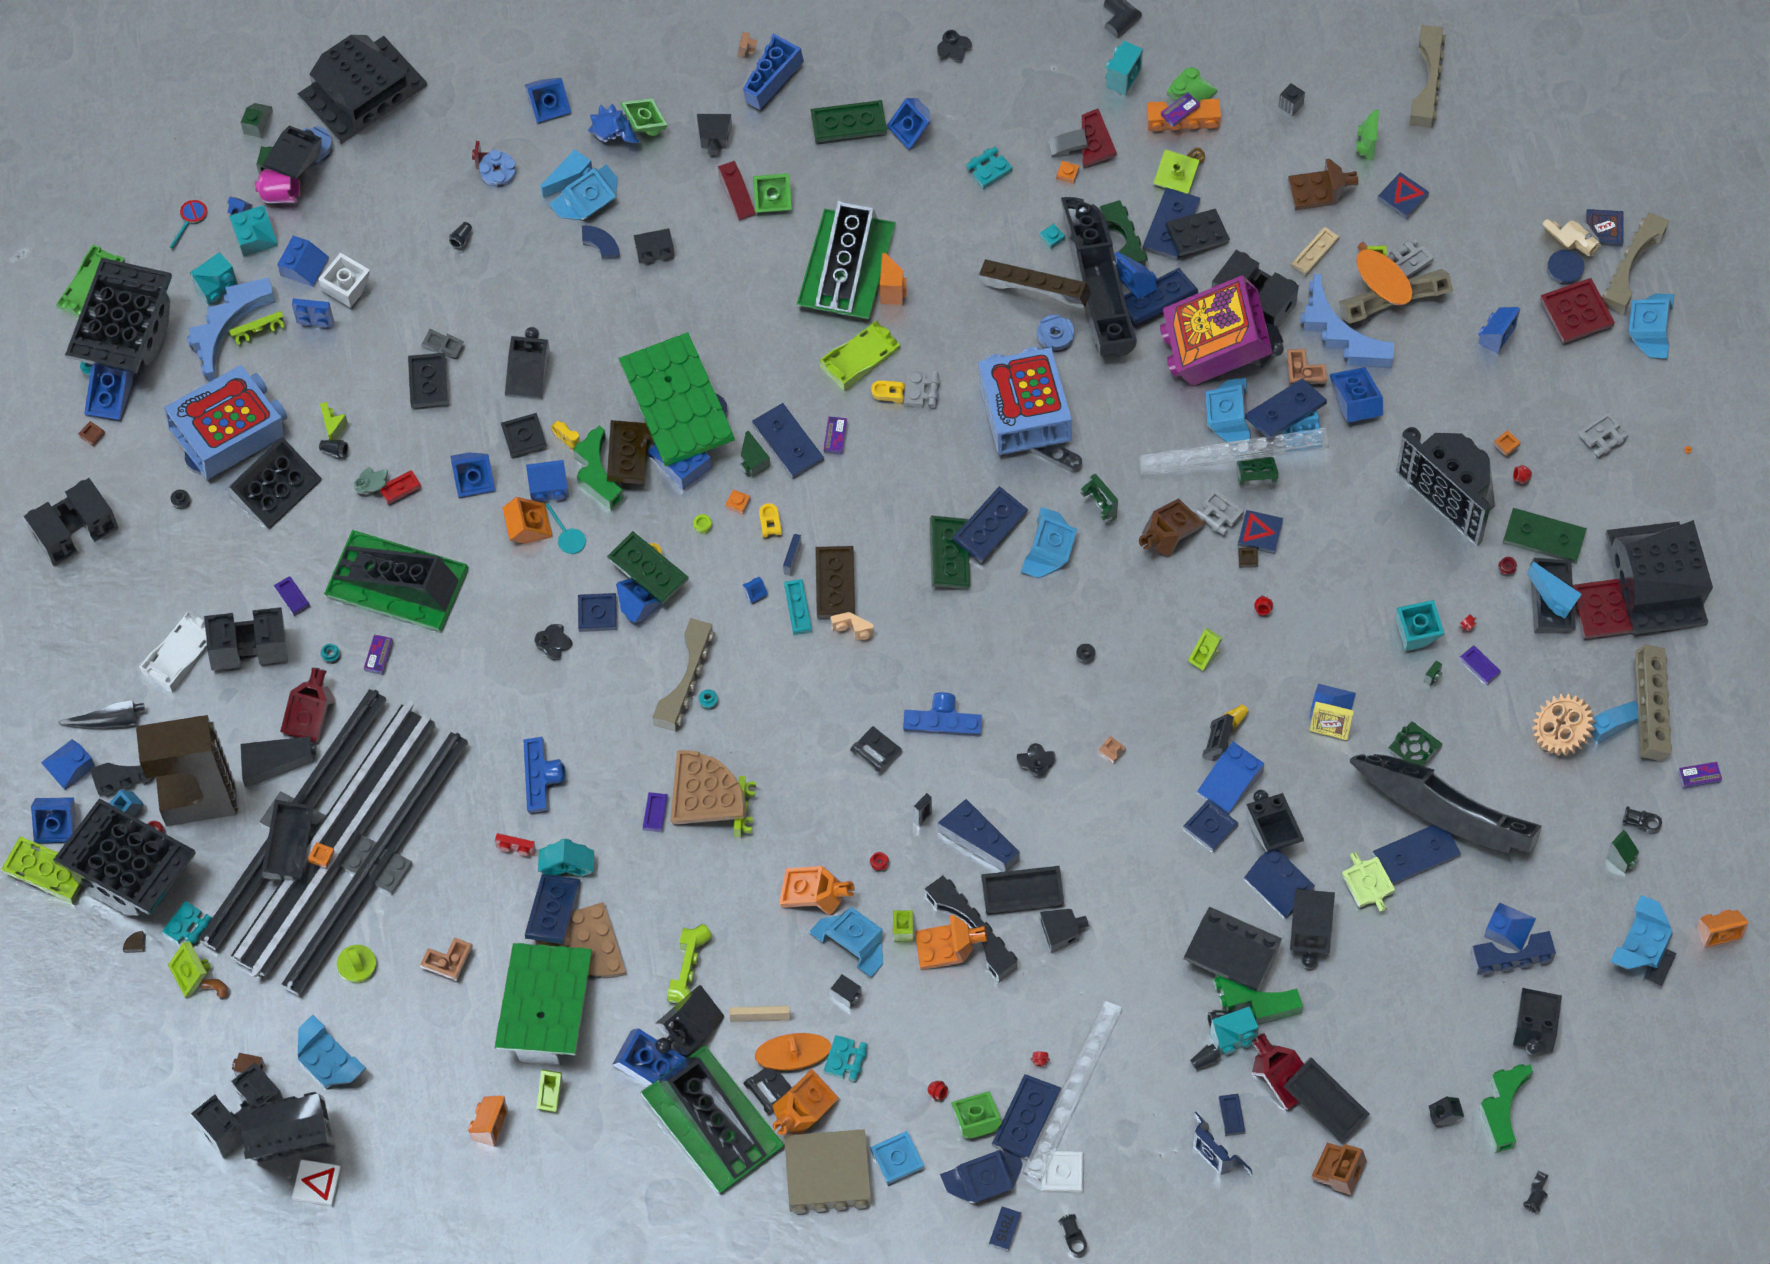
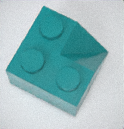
M1123 41L1121 46L1116 47L1113 59L1108 60L1105 68L1107 70L1105 76L1107 88L1126 96L1142 69V48Z
M264 205L229 216L243 257L278 246Z
M220 252L190 272L195 291L208 306L217 302L227 293L226 287L238 285L233 266Z
M1434 600L1402 606L1396 609L1395 620L1405 651L1424 648L1444 636L1445 633Z
M1246 1007L1213 1019L1210 1035L1219 1054L1225 1053V1055H1229L1238 1048L1251 1047L1253 1045L1251 1041L1254 1038L1257 1040L1259 1027L1250 1007Z

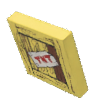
M1316 702L1310 731L1348 740L1354 711Z

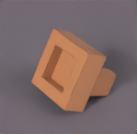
M742 33L737 56L744 57L745 53L754 54L757 41L749 38L750 33Z
M1112 736L1108 737L1098 749V753L1113 764L1126 751V747Z

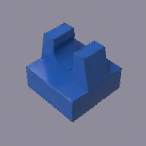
M230 196L227 202L229 204L227 213L234 214L236 209H238V213L249 210L252 204Z
M760 577L743 584L747 598L751 603L768 595L764 582Z

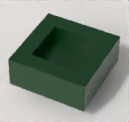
M1437 660L1433 663L1425 674V684L1431 686L1434 681L1438 682L1443 674L1441 672L1443 664Z

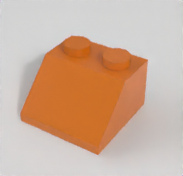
M882 253L880 304L903 305V298H907V278L903 276V269L886 253Z
M515 497L502 507L511 541L528 543L553 536L545 503Z
M1724 910L1718 915L1712 916V914L1702 916L1699 919L1697 929L1704 948L1742 939L1749 923L1738 910Z
M485 1096L482 1102L477 1104L475 1121H471L468 1129L472 1140L495 1147L508 1112L504 1096Z

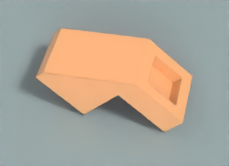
M850 612L830 616L833 631H844L852 627L855 640H866L874 636L873 624Z

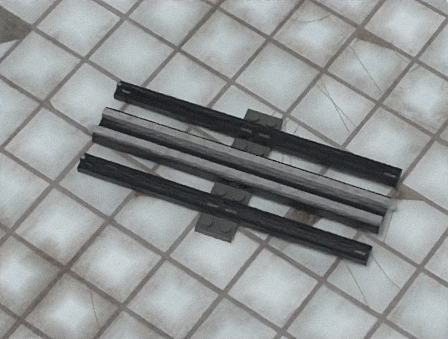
M369 689L296 797L293 798L280 791L275 800L315 806L387 701L386 697L380 695L376 689L374 691ZM409 700L404 705L401 704L327 815L313 809L301 880H282L231 954L232 960L252 970L253 978L259 975L267 977L339 868L354 875V877L281 984L283 988L299 996L372 886L392 896L413 865L412 861L395 852L468 745V741L462 738L459 733L450 732L378 841L375 842L362 835L435 728V722L426 715L422 717L412 712L414 706L412 700ZM275 800L259 821L260 825L270 830ZM268 838L198 938L199 942L215 951L265 880V878L261 877ZM316 842L335 850L327 869L308 861V857Z

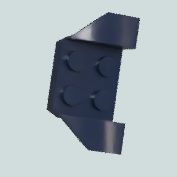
M1195 1111V1118L1200 1124L1195 1130L1194 1148L1220 1175L1226 1172L1229 1173L1239 1164L1252 1175V1169L1240 1156L1233 1155L1229 1158L1227 1150L1222 1145L1218 1146L1214 1141L1213 1135L1208 1131L1209 1124Z
M997 1150L956 1166L955 1169L941 1173L940 1176L947 1193L970 1203H977L1012 1190L1023 1164L1020 1156L1007 1151Z

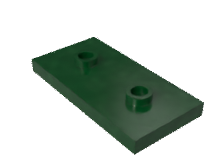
M882 100L810 109L815 143L887 134Z
M1513 508L1503 543L1562 560H1571V562L1577 564L1587 528Z
M931 515L929 521L932 586L969 589V553L952 540L953 536L968 519Z
M634 531L607 556V560L662 605L689 580V576Z

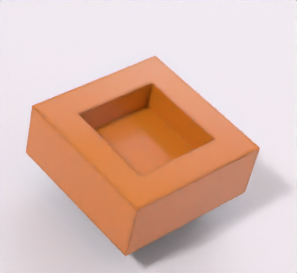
M1062 161L1056 179L1074 184L1079 172V165Z
M1508 430L1494 440L1493 443L1506 457L1521 444Z
M733 489L725 506L729 510L743 514L751 500L750 495Z
M316 842L308 857V861L327 869L335 850Z

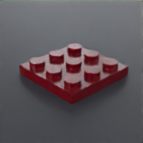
M1592 278L1540 296V300L1563 344L1613 327L1615 324Z
M1619 579L1573 585V589L1582 594L1576 602V608L1584 639L1633 633L1621 593Z

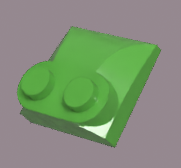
M1189 67L1172 82L1167 91V96L1177 101L1188 92L1200 103L1203 99H1211L1218 90L1200 76L1198 69Z
M653 98L621 102L620 105L635 131L646 132L649 135L656 136L661 130L666 129L667 123Z
M1377 109L1362 122V125H1358L1357 136H1361V140H1357L1356 151L1367 160H1374L1379 110Z
M789 173L753 176L756 213L792 210Z
M990 1091L951 1102L961 1135L965 1138H975L995 1132L1002 1124Z

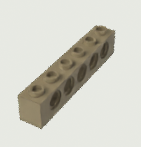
M1644 644L1635 651L1640 757L1662 761L1672 751V745L1670 744L1671 727L1669 726L1670 710L1668 708L1669 692L1667 690L1668 675L1666 672L1667 657L1665 648Z

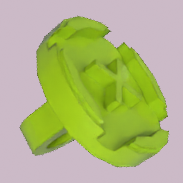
M358 944L343 949L336 963L338 973L342 979L355 984L370 979L377 966L375 955L371 949Z

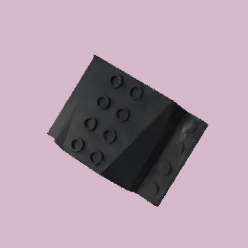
M349 35L321 54L309 74L312 84L297 93V95L334 138L342 144L425 88L427 81L385 36L373 42L368 35Z
M101 257L65 353L66 358L137 374L140 364L147 366L157 358L169 325L170 299L167 290L172 274Z
M1407 432L1402 436L1396 473L1478 546L1483 541L1489 511L1495 507L1491 465L1488 454L1484 450H1480L1471 438L1464 436L1462 433H1434L1421 444L1416 436H1412Z
M1694 520L1681 525L1680 521L1606 530V539L1616 575L1619 579L1621 593L1633 634L1706 626L1708 624L1704 603L1713 589V585Z
M99 798L53 861L55 864L70 871L74 880L101 902L125 915H139L141 911L151 915L196 852L189 846Z
M306 1093L301 1098L296 1096L284 1098V1102L280 1103L270 1101L263 1103L264 1106L259 1108L252 1105L244 1107V1111L239 1112L241 1134L245 1151H243L245 1160L253 1163H261L336 1146L334 1137H332L325 1098L319 1093Z

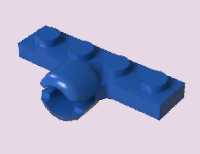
M938 692L933 695L932 709L930 711L904 710L903 730L981 735L982 714L957 713L955 711V695Z
M542 736L524 739L527 811L529 813L548 810L547 787L550 784L560 783L565 780V766L560 759L545 760V746Z

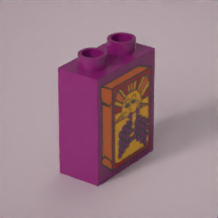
M1243 275L1163 308L1166 323L1160 325V332L1165 343L1171 345L1173 355L1167 357L1168 367L1174 377L1182 376L1192 386L1273 354L1258 289Z

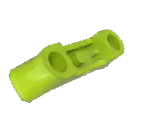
M701 924L694 929H682L679 944L680 950L685 951L679 980H670L667 1002L678 1004L691 992L688 985L689 982H693L694 971H692V967L698 961L696 950L712 938L711 931L707 925Z

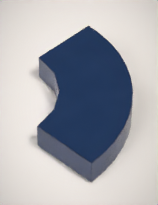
M582 225L583 245L595 247L600 252L602 259L620 258L619 247L609 233L598 227Z

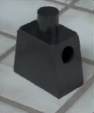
M697 114L701 147L708 148L709 155H717L719 148L727 147L732 128L731 114Z
M1072 909L1040 912V922L1050 953H1054L1079 941V929L1089 927L1086 915L1075 918Z

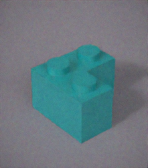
M561 839L554 844H549L547 847L539 849L538 872L554 876L567 872L578 877H583L593 872L594 850L587 848L586 845L576 844L570 839Z

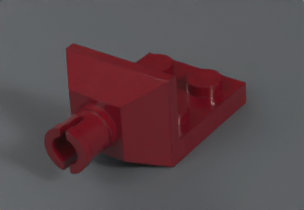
M312 667L309 681L303 682L290 691L280 732L296 737L310 736L312 741L319 742L328 704L335 703L334 696L328 686H325L323 683L327 673L326 670Z
M1265 1033L1257 1036L1258 1040L1254 1038L1251 1041L1259 1053L1255 1056L1252 1073L1256 1076L1264 1077L1284 1109L1288 1110L1299 1101L1283 1086L1304 1063L1295 1050L1272 1045Z

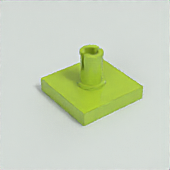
M1165 149L1153 185L1189 194L1200 160Z
M190 941L182 943L169 962L168 967L184 997H188L194 993L210 970L211 965L208 963V959L200 960Z

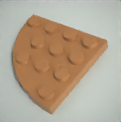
M677 751L670 819L673 825L746 818L745 798L741 786L724 764L712 756L709 757L697 751Z
M604 902L573 911L564 944L534 940L536 945L592 949L589 976L614 978L626 975Z

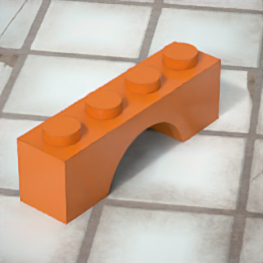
M1219 99L1201 100L1200 107L1174 127L1161 116V112L1168 107L1165 101L1147 102L1148 130L1220 127L1221 111Z

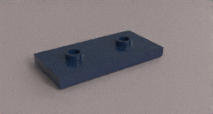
M1166 187L1142 250L1177 260L1179 255L1165 224L1167 221L1196 214L1201 198Z
M1177 268L1157 278V290L1138 300L1132 292L1124 295L1130 319L1134 325H1137L1163 312V308L1198 294V288L1180 268Z
M1302 378L1247 412L1245 419L1271 440L1325 406L1327 399Z
M784 403L752 420L754 428L792 478L824 460V456Z
M999 486L953 536L952 540L982 563L1029 509Z
M1431 825L1378 848L1372 853L1374 858L1378 857L1392 885L1461 856V852L1450 832L1436 825Z
M546 874L541 875L525 931V939L564 944L580 887V879Z
M1024 1074L1002 1124L996 1133L992 1146L1030 1160L1062 1088Z

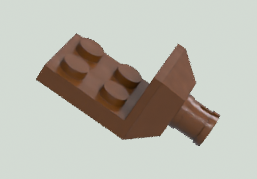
M1331 159L1325 160L1324 171L1288 176L1295 210L1335 205L1344 193V187L1357 186L1359 183L1357 171L1343 173L1342 168Z
M1178 498L1153 511L1142 531L1143 535L1139 537V544L1141 547L1145 545L1143 547L1145 550L1153 546L1157 551L1169 557L1180 539L1203 528L1205 522Z

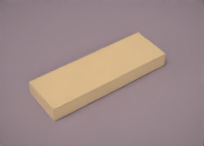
M1324 227L1291 263V267L1306 277L1339 240V236Z
M730 1007V1022L790 1020V1007Z

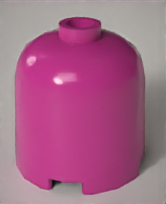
M265 169L259 174L258 180L255 182V191L259 193L261 199L266 203H297L296 197H300V180L271 169Z

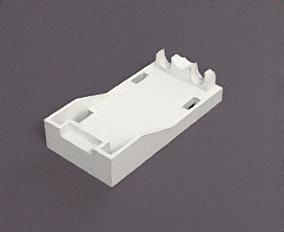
M189 612L186 613L168 637L139 666L141 673L173 692L207 649L205 621L190 615Z

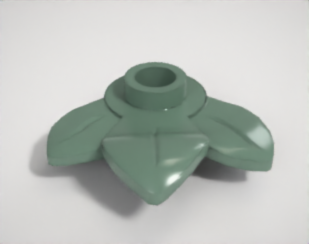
M371 467L365 469L354 483L356 492L363 494L382 489L386 485L385 480L388 470L383 469L373 472Z

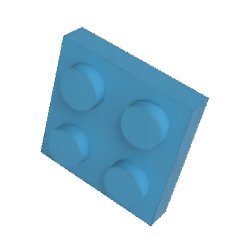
M907 1131L870 1147L887 1185L924 1169V1164Z

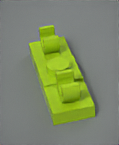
M278 311L229 330L230 336L236 335L235 342L239 345L240 336H244L246 341H249L248 334L244 332L253 330L255 333L263 330V325L270 323V329L273 332L275 331L273 325L276 322L280 324L281 328L284 327L283 321L279 319L284 317L283 313Z
M739 776L738 782L743 791L744 798L746 795L754 798L755 791H749L748 789L751 787L756 788V782L749 781L746 783V776ZM745 801L746 813H748L749 801ZM752 817L735 819L734 837H741V830L745 833H752V827L745 826L747 823H753Z

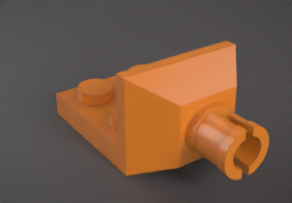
M823 866L786 868L779 905L783 908L816 905L827 915H832L840 904L841 897H852L854 893L849 891H855V887L852 881L841 882Z
M949 915L950 925L915 931L920 969L925 970L964 963L973 950V944L988 941L985 926L972 929L955 915Z
M813 1069L809 1070L783 1097L772 1105L775 1116L778 1119L773 1123L774 1131L781 1126L776 1132L779 1135H785L788 1131L797 1135L802 1134L839 1097Z

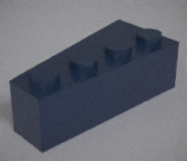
M967 799L937 823V832L939 834L949 837L954 843L960 844L972 854L982 857L984 861L1002 872L1008 871L1020 861V851Z

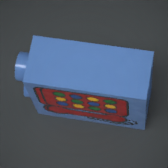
M1030 347L1023 350L1020 354L1010 356L994 354L988 356L984 361L978 362L979 386L998 455L1072 441V419L1052 348L1040 349L1038 347Z
M242 365L164 407L168 429L206 480L284 437L282 421L287 419L285 409L277 399L269 402L264 395L267 393V387L260 375L255 373L250 376Z

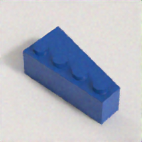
M774 33L772 34L769 45H766L762 58L758 60L755 71H752L743 88L746 103L760 110L804 62L800 47Z

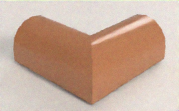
M1287 349L1290 385L1302 378L1310 385L1327 384L1326 364L1307 365L1306 349Z
M454 937L447 954L428 948L420 967L457 981L473 945Z

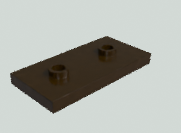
M611 420L607 481L645 483L647 438L641 434L646 427V423Z
M815 547L817 618H831L830 616L846 612L855 615L854 547Z

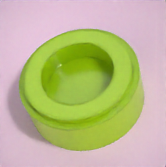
M699 514L693 520V528L697 533H708L712 528V520L706 514Z

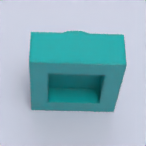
M1054 223L1039 234V237L1050 249L1065 240L1064 233Z

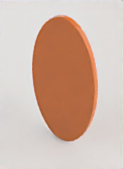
M1367 249L1358 253L1356 259L1358 271L1373 292L1384 300L1396 305H1405L1410 302L1412 298L1410 282L1397 264L1387 256L1374 250Z
M786 1034L770 1039L760 1045L755 1052V1060L759 1065L773 1070L801 1069L825 1059L829 1055L831 1043L825 1037L817 1034Z

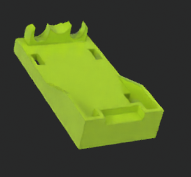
M877 320L850 341L834 348L820 359V367L845 391L898 351L900 344L897 342V339L893 338L891 331L886 327H882Z
M21 836L1 868L3 873L36 886L72 905L82 887L74 880L70 871L54 863L53 859L58 852ZM34 846L40 849V851H36L35 849H32V847Z

